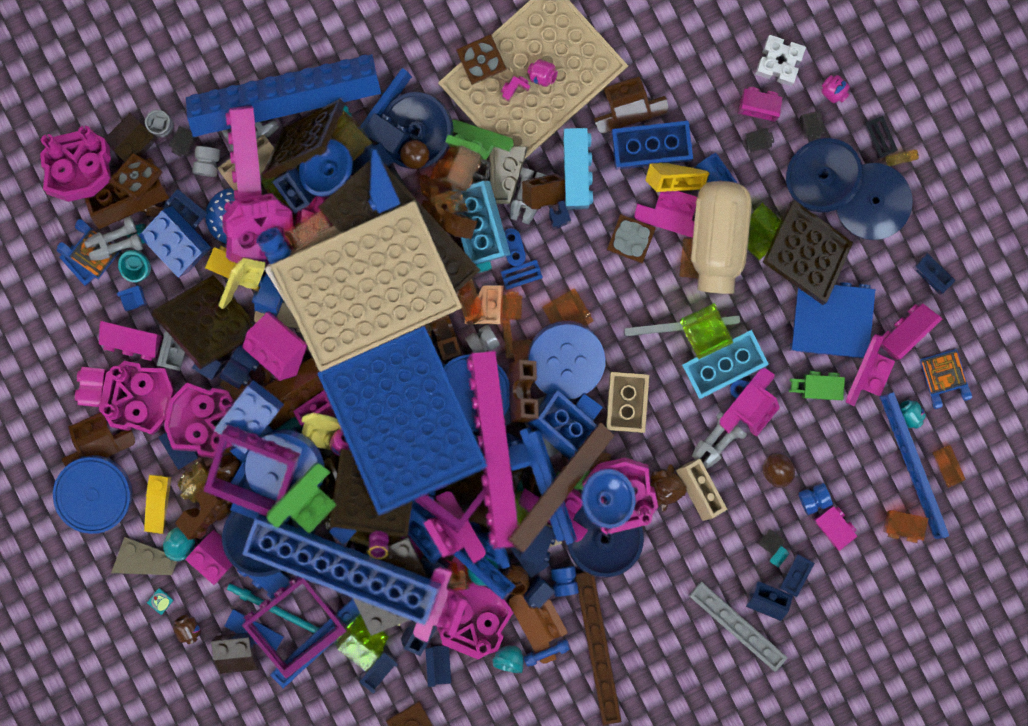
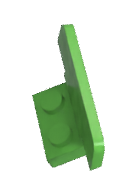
M455 119L452 120L453 133L457 135L455 137L448 135L445 141L454 150L484 160L488 158L494 147L510 152L514 146L513 139Z
M319 463L313 464L267 513V520L277 529L290 515L310 533L336 506L317 487L330 472Z

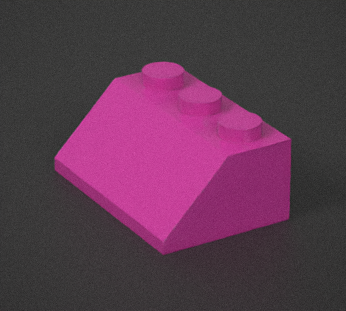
M914 304L907 311L909 315L905 319L903 317L898 319L894 323L895 328L891 332L887 330L882 335L884 339L881 347L893 360H899L927 335L942 318L925 304Z
M267 312L247 332L242 348L277 379L283 380L297 375L307 344L272 313Z
M100 321L99 344L104 345V350L114 352L116 348L122 350V354L129 356L137 353L141 354V359L152 361V357L158 358L163 336Z

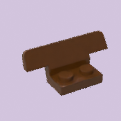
M640 76L604 88L611 113L594 118V121L600 133L619 129L667 113V98L662 96L648 101Z
M101 412L75 423L68 428L72 443L77 452L62 458V462L66 467L74 460L84 456L97 455L108 457L135 444L132 429L113 435L108 421Z

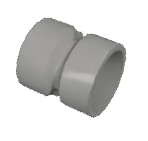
M153 110L145 118L146 128L156 137H167L174 129L172 118L162 110Z
M196 146L194 157L197 161L193 163L192 173L201 176L217 177L218 166L216 162L219 161L221 150Z
M488 324L480 328L478 334L472 333L465 338L474 353L487 352L488 349L493 350L500 346Z

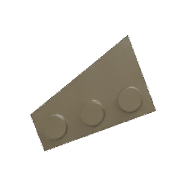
M513 146L510 152L494 147L491 151L490 180L496 204H510L512 202L528 146Z
M124 537L111 573L173 575L178 561L167 558L163 550Z

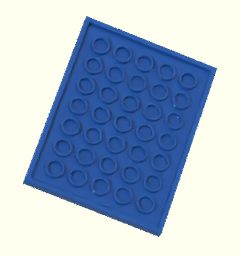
M425 326L317 373L379 515L488 467Z

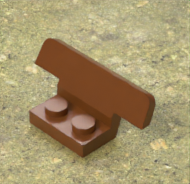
M515 595L509 600V605L535 653L550 648L548 642L568 633L550 599L540 609L538 607L535 609L529 608L523 595ZM553 654L539 661L546 664L557 658Z

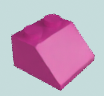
M755 87L744 89L738 114L776 122L780 117L782 97L772 91H767V93L759 92L760 89Z
M215 530L185 559L213 585L217 584L233 566L225 555L222 536Z

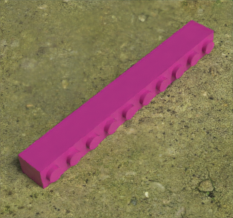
M495 351L472 353L469 359H467V369L471 371L472 377L469 379V385L474 393L472 407L476 409L477 416L474 417L475 428H478L479 432L477 444L481 448V453L488 466L483 469L482 485L483 487L486 486L487 494H484L485 506H488L489 514L486 516L488 526L491 525L489 542L490 545H493V549L510 548L514 546L507 539L517 528L518 523Z

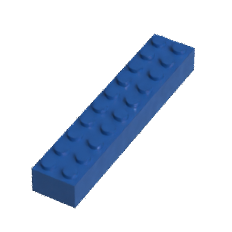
M373 54L361 55L349 60L343 59L336 63H326L297 72H287L284 75L270 76L241 85H231L219 90L214 89L202 94H193L186 97L187 119L192 135L196 137L231 129V125H227L226 113H230L229 108L253 106L254 123L322 108L338 99L348 102L381 94Z
M262 514L254 519L243 552L245 556L423 625L428 622L442 585L282 522L276 529L267 520V517Z

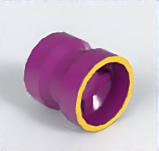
M376 531L370 534L368 554L371 557L381 559L387 556L389 536L385 532Z

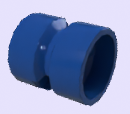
M278 228L267 229L257 238L256 242L270 264L285 259L292 253Z
M824 483L813 486V491L806 489L798 492L807 516L816 513L818 507L826 509L833 506L832 499Z
M575 566L551 569L552 581L556 582L553 585L555 597L579 593L578 584L574 581L576 577Z

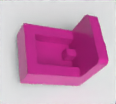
M514 76L510 83L506 82L501 90L503 93L502 99L509 102L518 86L529 91V81L521 76L518 78Z

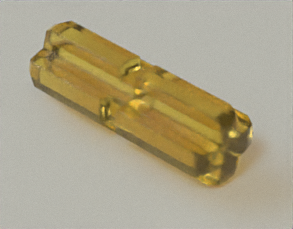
M915 149L903 152L902 154L889 155L885 157L888 166L902 164V162L906 163L919 159V154Z

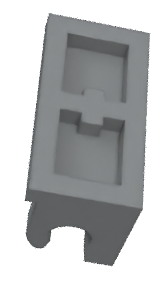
M165 331L157 366L180 371L185 352L169 333Z

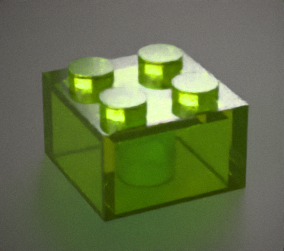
M715 303L680 319L682 328L698 360L734 343Z

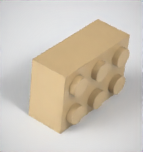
M610 372L606 428L608 430L645 433L649 375Z

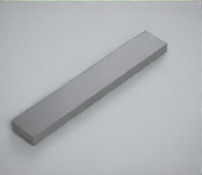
M740 316L624 328V336L734 325L740 323Z
M700 582L688 595L773 671L776 672L788 659L787 656L703 582Z

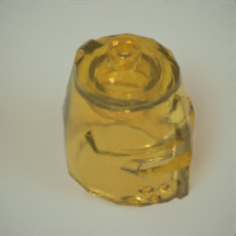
M196 461L190 467L191 472L186 470L178 481V487L182 492L180 496L184 500L188 498L193 503L197 502L195 495L208 479V473L200 461Z

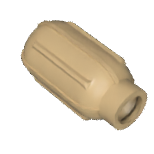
M714 181L706 183L699 191L696 201L691 261L695 270L699 273L697 286L699 291L733 294L735 279L742 273L746 264L752 203L749 191L741 184L729 181Z

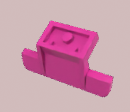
M680 191L660 192L655 209L637 204L635 219L693 238L695 221L692 218L698 197Z
M875 334L871 340L846 398V403L855 406L861 390L881 396L895 363L894 360L877 354L884 339L882 335Z
M765 368L760 369L720 418L719 424L728 434L741 420L748 425L750 432L757 437L780 409L777 398L765 390L775 378L772 372Z
M524 489L518 503L521 507L530 511L539 500V497ZM573 489L564 501L577 536L575 542H579L588 530L573 520L575 514L582 507V494Z
M445 492L436 496L441 507L458 520L463 517L464 513L451 492ZM438 518L430 519L424 523L443 557L450 556L465 548L473 563H476L485 556V549L468 520L458 533Z
M439 567L434 571L432 580L442 584L428 622L425 625L416 623L414 628V636L425 642H428L433 625L442 627L448 635L455 636L468 601L461 592L447 588L452 573L449 569Z

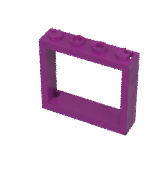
M227 425L221 434L204 491L267 516V513L288 492L300 453L291 450V448L280 446L274 441L260 438L256 434L242 431L238 427L235 428ZM227 441L288 465L276 501L216 478Z
M486 486L460 520L427 495L417 498L415 501L458 533L484 499V494H487Z
M297 575L289 581L290 585L285 589L284 587L278 589L274 593L275 597L270 601L268 599L264 600L256 612L250 611L246 614L242 624L285 678L292 675L347 631L345 623L310 580ZM303 584L337 626L290 663L286 664L255 627L253 622Z

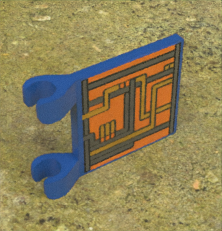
M79 219L75 224V229L84 233L83 237L72 250L63 242L58 244L56 250L99 280L121 250L110 254V258L91 261L89 253L100 249V245L86 249L84 242L97 234V232L90 228L83 220Z
M957 349L920 359L934 409L943 406L939 396L941 393L960 388L964 401L972 398Z

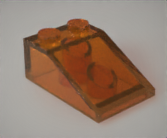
M462 145L450 147L446 155L435 164L427 183L456 191H466L473 183L472 176L480 167L481 161L479 160L482 155Z

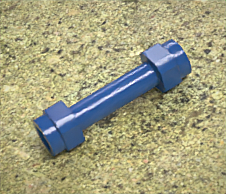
M567 639L560 640L553 647L535 654L533 652L528 653L524 656L525 663L528 667L537 664V661L558 652L561 654L571 650Z

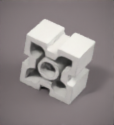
M769 35L762 52L767 55L766 57L762 56L755 75L770 79L773 75L778 77L777 82L792 86L799 68L794 66L795 64L799 65L802 61L806 47L793 42L787 46L783 44L784 39ZM782 57L785 62L779 64V60H776V58Z

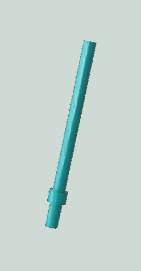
M229 583L226 589L240 596V599L248 600L258 606L264 601L253 595L250 590L242 589L232 583ZM273 606L268 610L312 633L319 629V627L277 606Z

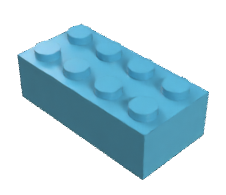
M587 128L564 129L565 205L567 210L588 209L589 204L593 202V191H589V185H592V172H589L588 166L592 164V152H588V147H591V133L587 132Z
M481 181L449 191L448 194L453 212L468 216L477 221L472 238L461 237L465 254L474 264L477 265L511 255L490 181Z
M752 330L682 364L699 399L769 365Z

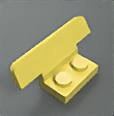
M242 258L230 274L219 307L224 309L231 302L238 285L257 289L264 272L265 263Z
M316 413L303 416L302 422L304 426L301 434L309 438L316 447L331 450L330 439L337 430L341 429L337 418Z

